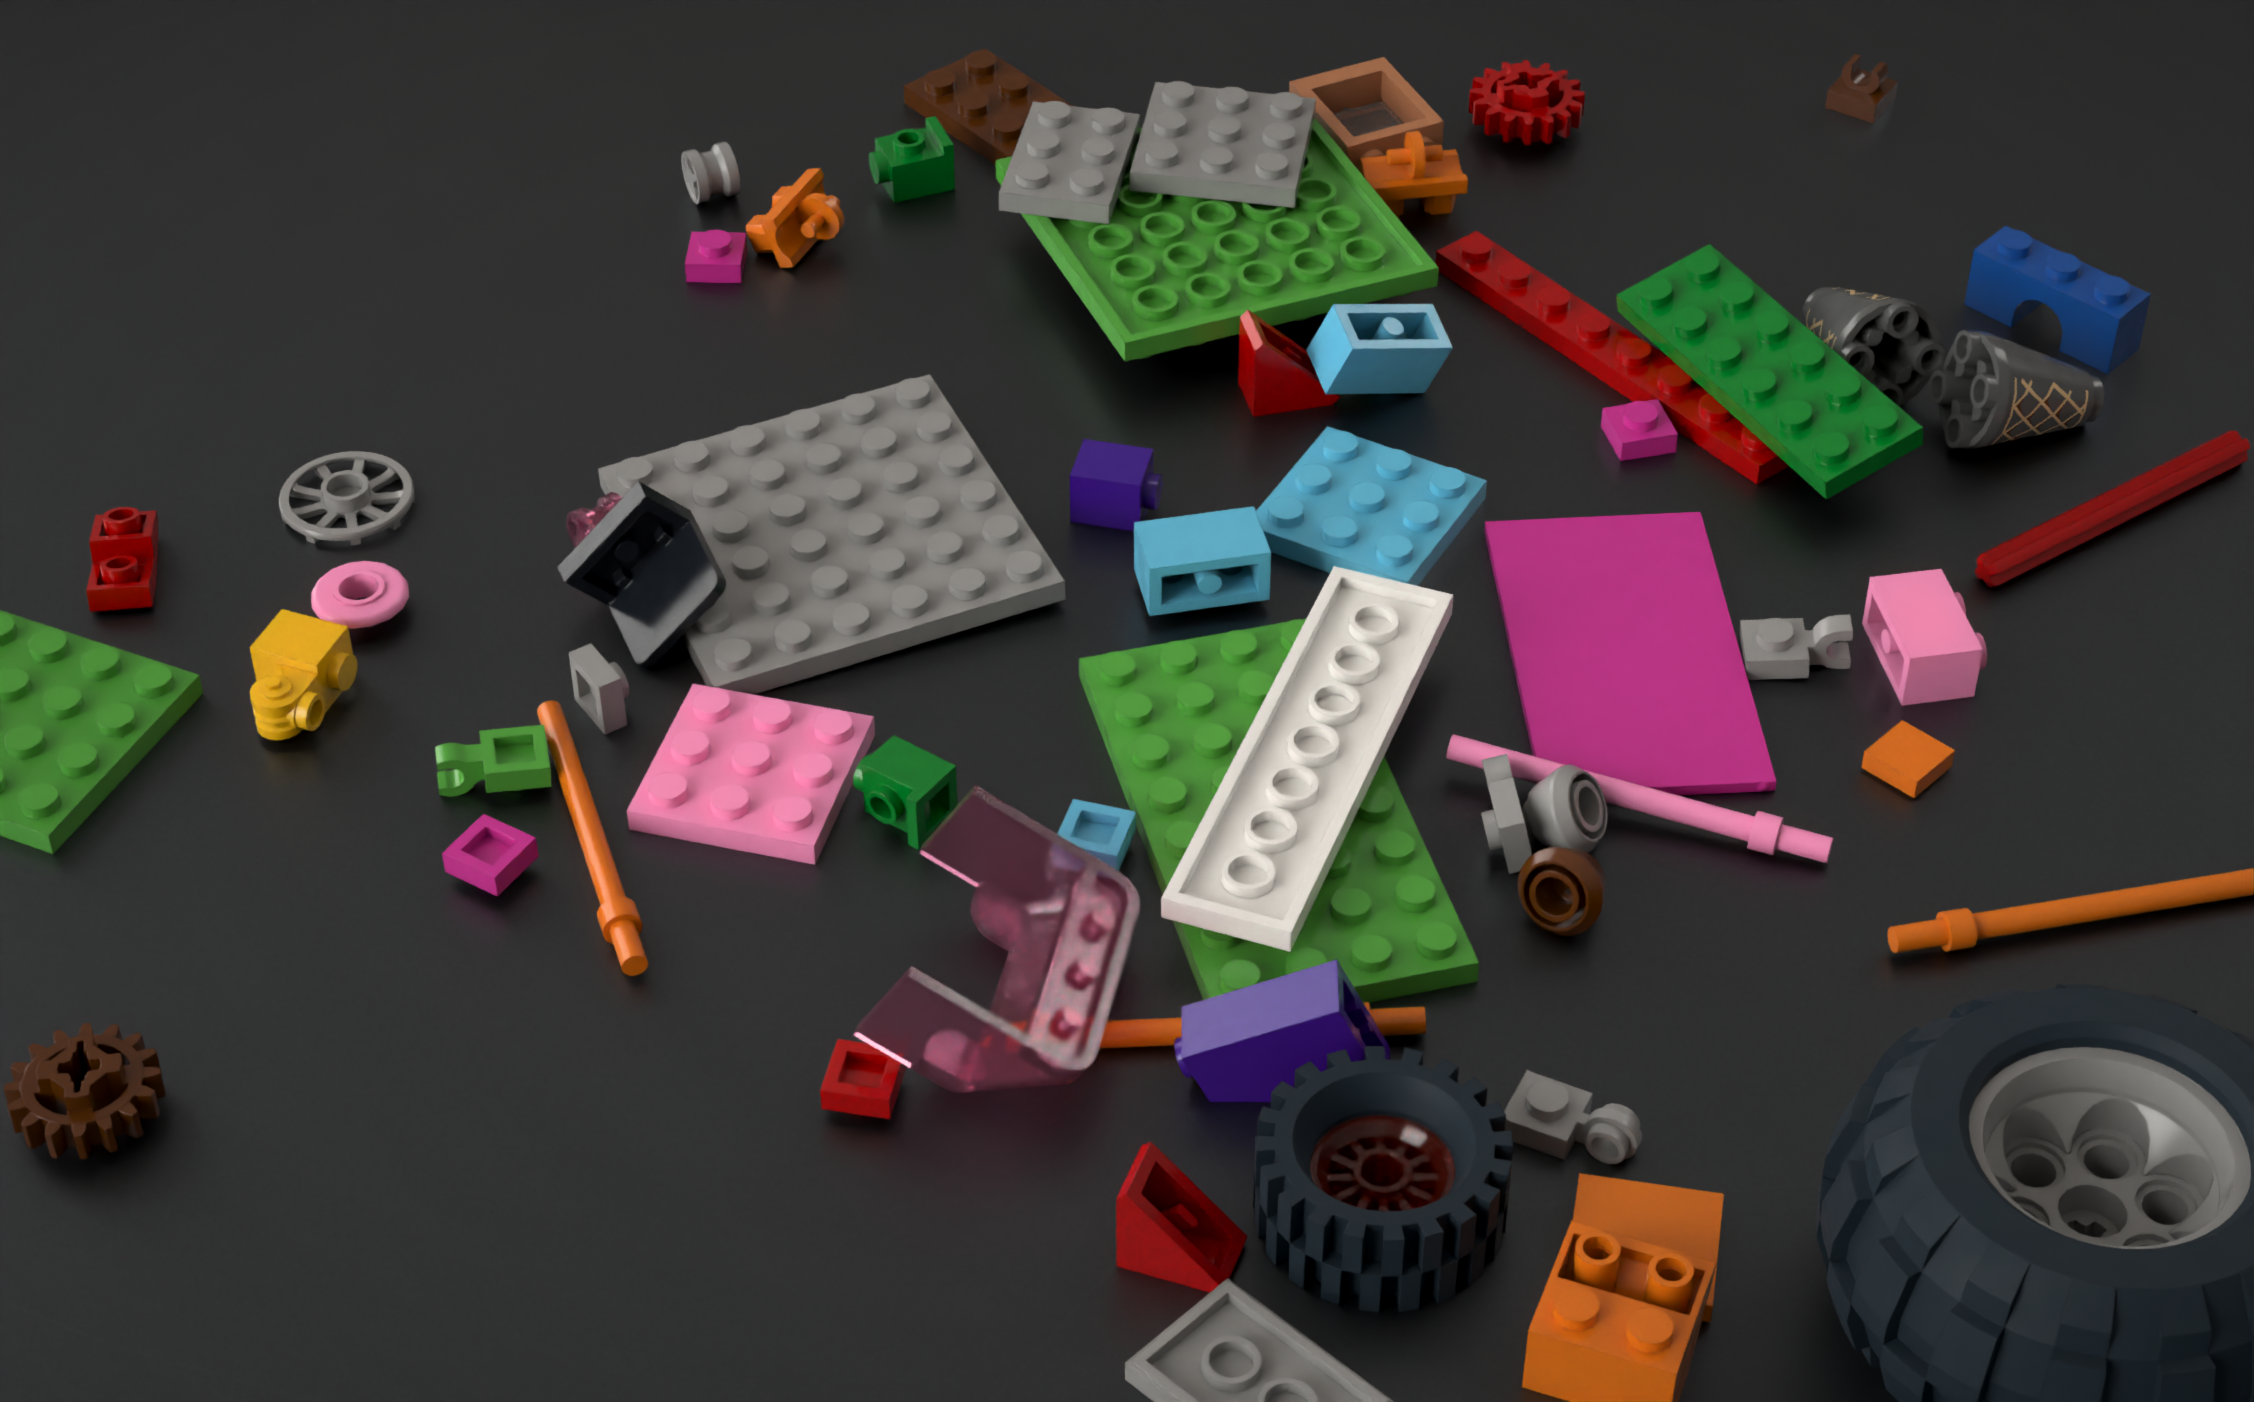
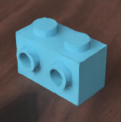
M1333 304L1306 351L1325 394L1425 393L1453 347L1433 304Z
M1254 506L1134 522V571L1149 616L1270 600L1271 551Z

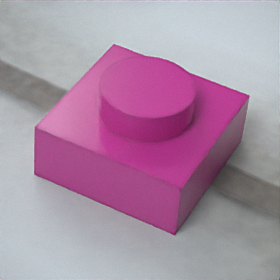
M718 229L706 232L691 231L685 260L686 282L742 283L748 253L747 234L726 232Z
M1658 399L1634 401L1602 409L1601 428L1620 462L1676 453L1678 433Z
M483 814L442 853L446 873L495 896H499L539 857L536 837Z

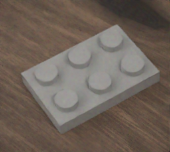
M1033 101L999 190V211L1109 224L1140 133V114L1126 113L1110 107L1093 109L1069 106L1060 101L1045 103Z

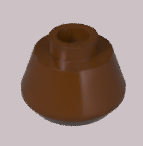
M1548 847L1534 853L1523 864L1518 877L1519 899L1530 919L1542 929L1561 936L1577 935L1589 929L1598 920L1602 912L1606 892V878L1598 861L1587 852L1573 848Z

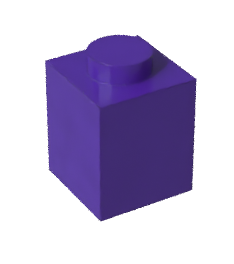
M1083 439L1070 473V522L1134 531V522L1144 521L1148 509L1157 510L1161 499L1163 479L1161 474L1154 473V449Z

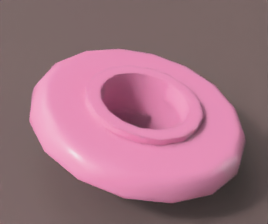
M373 561L346 563L331 569L317 581L311 592L312 609L319 619L345 625L350 629L372 627L390 620L404 608L409 599V584L399 570L385 563Z

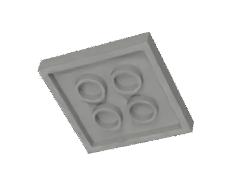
M1183 81L1155 82L1130 169L1129 190L1295 208L1315 119L1316 98L1300 97L1290 92L1277 94L1249 92L1239 87H1224L1220 89L1192 86Z

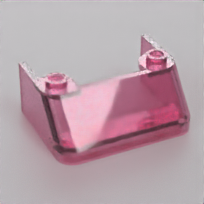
M975 785L923 843L919 854L976 887L970 904V912L974 924L984 937L1009 951L990 1011L911 966L856 1026L853 1036L952 1092L967 1093L1070 1084L1076 1081L1094 1063L1097 1057L1139 915L1140 898L1134 885L1121 872Z

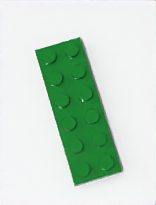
M1710 244L1616 295L1618 312L1825 499L1832 497L1924 444L1923 427Z

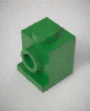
M936 116L926 118L925 128L903 129L892 135L875 138V151L869 153L870 171L876 184H883L894 203L955 190L954 144Z
M895 735L873 754L866 755L854 772L853 786L855 789L863 792L865 812L873 815L884 824H890L908 834V845L917 850L922 848L958 814L956 765Z

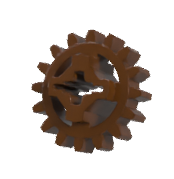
M83 1023L78 1036L68 1038L66 1033L58 1029L53 1031L54 1044L46 1048L35 1043L28 1046L31 1058L30 1063L13 1062L10 1069L14 1081L4 1084L3 1090L13 1130L15 1133H24L26 1144L31 1149L47 1142L50 1156L53 1158L60 1157L68 1147H76L80 1159H88L92 1145L100 1143L110 1152L118 1150L116 1137L123 1133L135 1138L143 1135L140 1118H158L160 1110L157 1099L166 1096L162 1071L155 1048L145 1049L143 1037L138 1032L122 1040L120 1028L117 1024H111L102 1035H97L93 1033L90 1023Z

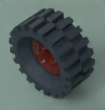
M1365 1046L1364 1060L1351 1062L1346 1049L1327 1054V1070L1320 1072L1309 1061L1295 1070L1294 1087L1281 1081L1271 1092V1107H1262L1258 1118L1257 1136L1255 1137L1254 1224L1258 1238L1266 1237V1254L1273 1264L1277 1266L1289 1260V1280L1303 1290L1314 1279L1320 1281V1299L1336 1305H1340L1345 1292L1360 1295L1359 1310L1379 1312L1380 1298L1396 1297L1399 1312L1419 1309L1420 1293L1430 1291L1437 1303L1454 1297L1457 1276L1471 1286L1483 1275L1485 1258L1494 1262L1501 1248L1502 1233H1505L1513 1154L1512 1132L1505 1131L1506 1114L1499 1102L1486 1106L1487 1088L1479 1080L1473 1077L1462 1086L1458 1084L1459 1066L1442 1058L1433 1070L1423 1066L1424 1052L1404 1048L1402 1061L1385 1059V1046Z

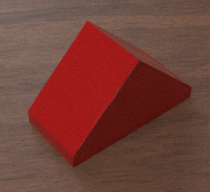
M1247 310L1240 316L1238 383L1253 417L1333 405L1340 398L1339 394H1325L1305 349L1250 310Z
M1152 1142L1146 1143L1140 1147L1116 1198V1266L1210 1293L1223 1281L1230 1278L1248 1236Z

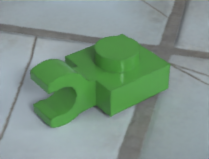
M544 725L479 731L480 744L444 743L435 747L437 770H444L437 772L439 795L448 797L462 795L482 780L485 781L486 793L552 787Z

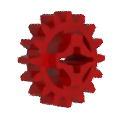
M1528 60L1512 65L1508 62H1502L1501 71L1498 72L1494 69L1486 68L1484 69L1483 78L1474 77L1472 89H1470L1468 113L1473 114L1472 123L1474 125H1485L1484 134L1487 136L1499 133L1503 135V142L1506 143L1517 137L1522 138L1524 145H1531L1532 142L1541 140L1549 144L1552 143L1553 134L1567 138L1570 136V127H1580L1581 116L1584 113L1585 92L1580 91L1581 82L1579 80H1568L1569 71L1564 69L1554 72L1550 70L1549 63H1544L1539 68L1531 67Z

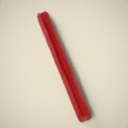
M2230 430L1980 554L1976 559L1978 567L1974 570L1975 575L1978 579H1983L1988 587H1997L2246 462L2248 459L2247 450L2251 448L2248 438L2242 439L2235 430Z

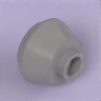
M1575 765L1561 766L1533 786L1523 806V817L1527 831L1545 847L1573 848L1588 853L1596 847L1606 831L1607 807L1603 792L1591 774Z

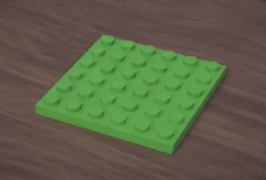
M1316 118L1314 119L1295 208L1129 190L1130 169L1142 130L1140 128V133L1109 224L1021 213L1124 361L1149 358L1154 354L1187 346H1199L1208 341L1239 334L1240 316L1247 310H1250L1269 325L1274 326L1291 321H1302L1312 316L1328 313L1333 304H1366L1390 297L1406 296L1415 291L1436 287L1438 283L1439 267ZM1012 156L996 160V179L1000 185H1002Z

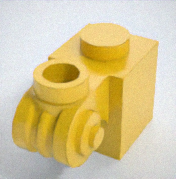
M285 609L280 610L249 647L256 682L250 689V699L257 732L269 740H284L298 735L303 729L314 731L320 726L327 710L342 691H346L351 687L357 674L358 662L356 656L353 655L348 626Z

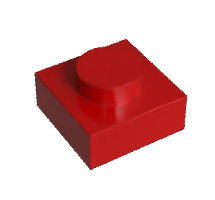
M837 1039L820 1089L821 1109L891 1119L907 1069L906 1049Z

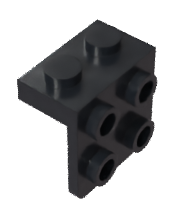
M639 481L557 567L564 583L609 606L634 661L646 668L654 666L666 652L670 651L685 632L716 603L726 588V579L691 510Z

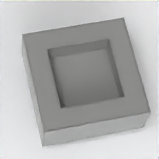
M591 643L569 652L575 701L605 735L627 726L624 698L629 697L630 689L621 667L616 662L608 663Z

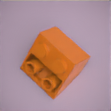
M1571 1220L1528 1329L1522 1387L1569 1402H1678L1690 1369L1715 1273L1716 1262Z

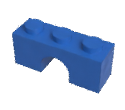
M2004 226L1974 249L1964 305L2009 327H2013L2044 303L2055 312L2062 326V339L2059 351L2108 375L2139 350L2151 294L2129 284L2121 277L2109 275L2080 261L2072 254L2061 252L2035 240L2023 231Z

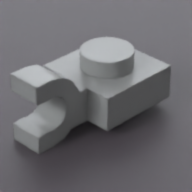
M1850 614L1826 617L1820 620L1813 627V630H1805L1803 618L1740 620L1739 640L1748 680L1808 678L1809 665H1823L1833 669H1850L1851 657L1848 643H1833L1836 641H1852L1853 628Z

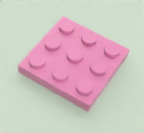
M692 684L627 809L629 830L816 865L851 789L854 772L860 761L866 756L875 737L874 716Z

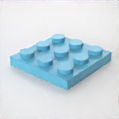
M1327 426L1256 510L1271 553L1331 573L1333 567L1336 566L1418 586L1486 499L1487 480L1461 472L1456 468L1446 467L1408 454L1403 450L1393 449L1355 436L1350 432L1340 431Z

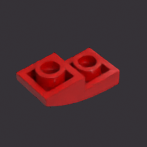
M118 507L104 514L95 515L89 538L93 564L86 588L90 612L152 607L158 564L157 510L139 511L134 507Z

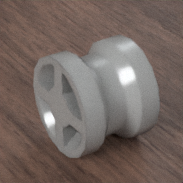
M727 142L715 143L710 151L702 153L695 149L683 151L681 155L683 176L689 195L695 204L708 202L712 195L719 193L727 197L740 193L741 184L737 162Z

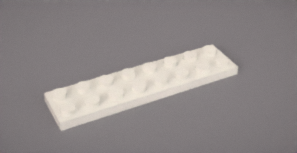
M1336 566L1333 567L1161 898L1162 918L1291 951L1452 615L1453 594Z

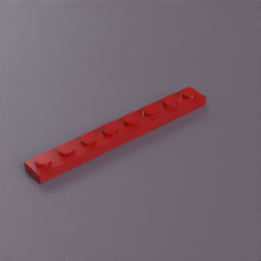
M1475 231L1436 251L1435 264L1439 267L1441 274L1631 401L1658 399L1677 432L1756 485L1789 467L1666 354L1480 232Z

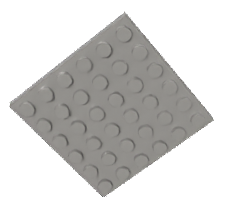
M930 374L917 378H908L893 385L861 394H852L844 399L809 409L796 410L788 415L752 425H743L728 432L696 441L683 442L672 448L640 457L627 458L619 463L598 468L601 488L612 508L639 481L691 510L726 579V588L723 594L681 637L704 683L709 687L754 695L1066 600L1065 580Z

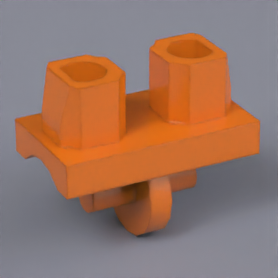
M1420 131L1407 132L1404 148L1387 149V156L1360 158V173L1397 218L1403 214L1404 199L1421 198L1420 201L1424 212L1432 215L1451 213L1457 194H1466L1468 190V178L1461 170L1457 150H1443L1442 145L1424 146Z
M821 168L807 169L792 186L780 187L772 196V208L766 215H755L746 224V232L754 251L757 254L774 253L780 268H793L818 239H832L844 226L845 219L840 208V200L834 195L827 196L824 192V174Z

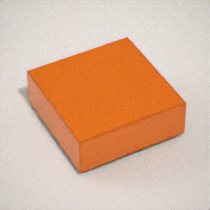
M1901 720L1864 751L1861 768L1912 798H1916L1952 767L1955 750Z

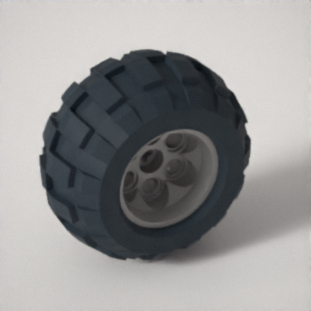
M2057 983L2056 988L2033 992L2011 988L1957 1005L1953 1008L1948 1018H1935L1922 1029L1915 1026L1884 1052L1864 1085H1861L1839 1118L1831 1136L1818 1196L1816 1236L1826 1270L1828 1271L1826 1277L1828 1288L1844 1332L1855 1351L1862 1350L1870 1366L1881 1369L1885 1389L1899 1402H2254V1042L2240 1032L2225 1030L2210 1020L2197 1015V1010L2158 996L2151 995V997H2146L2128 992L2109 990L2104 985Z

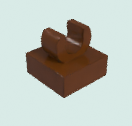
M1854 54L1844 65L1842 75L1828 89L1825 108L1874 124L1895 100L1898 81L1887 78L1888 67L1883 62H1880L1872 72L1860 69L1861 55Z

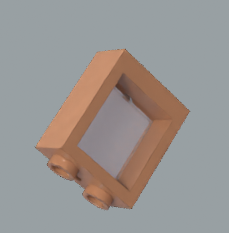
M1385 57L1289 82L1290 93L1297 94L1300 97L1316 98V120L1359 172L1360 158L1387 156V149L1404 148L1407 132L1420 131L1424 146H1443L1444 121Z

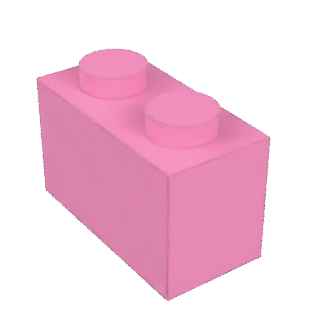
M1933 569L1870 577L1862 625L1901 705L1974 697L1979 670H1984L1987 664L1986 644L1983 636L1979 632L1975 633L1966 617L1964 600L1959 592H1953L1943 570Z

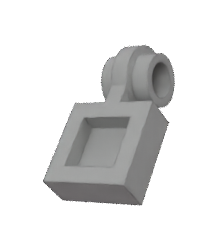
M1528 1070L1504 1110L1506 1114L1505 1131L1512 1132L1513 1142L1563 1160L1566 1159L1574 1142L1577 1141L1585 1144L1588 1152L1597 1160L1607 1164H1617L1622 1162L1623 1159L1632 1157L1642 1141L1640 1120L1628 1107L1611 1103L1594 1110L1590 1114L1593 1093Z

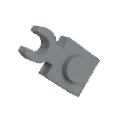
M1507 754L1482 760L1493 810L1481 812L1490 851L1503 848L1509 874L1520 872L1525 861L1532 856L1510 763Z

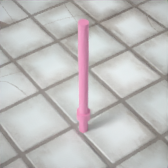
M1455 734L1450 739L1446 759L1481 769H1483L1482 760L1507 754L1512 776L1536 784L1559 767L1565 765ZM1584 770L1596 779L1603 792L1605 802L1608 804L1747 841V849L1769 855H1774L1775 850H1780L1823 863L1828 861L1834 838L1784 825V817L1762 811H1757L1755 816Z

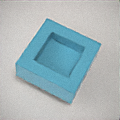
M1073 799L1053 842L1054 862L1117 875L1136 832V812Z

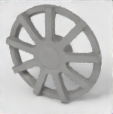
M363 451L334 453L306 463L290 475L279 495V508L284 524H288L295 531L305 535L306 540L314 544L320 539L327 541L350 540L351 546L361 544V538L374 535L387 528L397 529L401 526L400 519L407 513L412 503H415L414 484L408 471L397 461L387 456ZM354 461L352 470L338 471L333 474L326 466L337 462ZM368 462L388 467L383 474L371 481L364 475ZM313 470L323 481L321 490L298 485L297 482ZM401 478L403 483L402 490L375 493ZM289 497L317 501L318 503L301 508H291ZM396 504L388 513L372 505ZM326 513L315 525L303 520ZM364 515L374 521L358 526L356 517ZM339 518L346 519L347 528H330Z

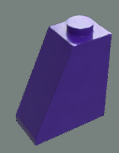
M1337 959L1182 1006V1036L1176 1038L1174 1043L1176 1059L1183 1075L1186 1078L1194 1077L1210 1102H1271V1092L1281 1081L1294 1087L1295 1070L1311 1061L1320 1072L1327 1070V1054L1346 1049L1351 1062L1364 1060L1365 1046H1385V1059L1391 1060L1388 1043Z

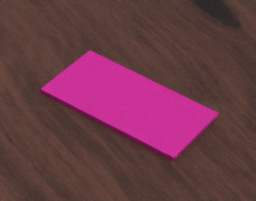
M1701 512L1485 521L1484 532L1532 756L1565 765H1575L1583 770L1678 796L1775 791L1776 777Z

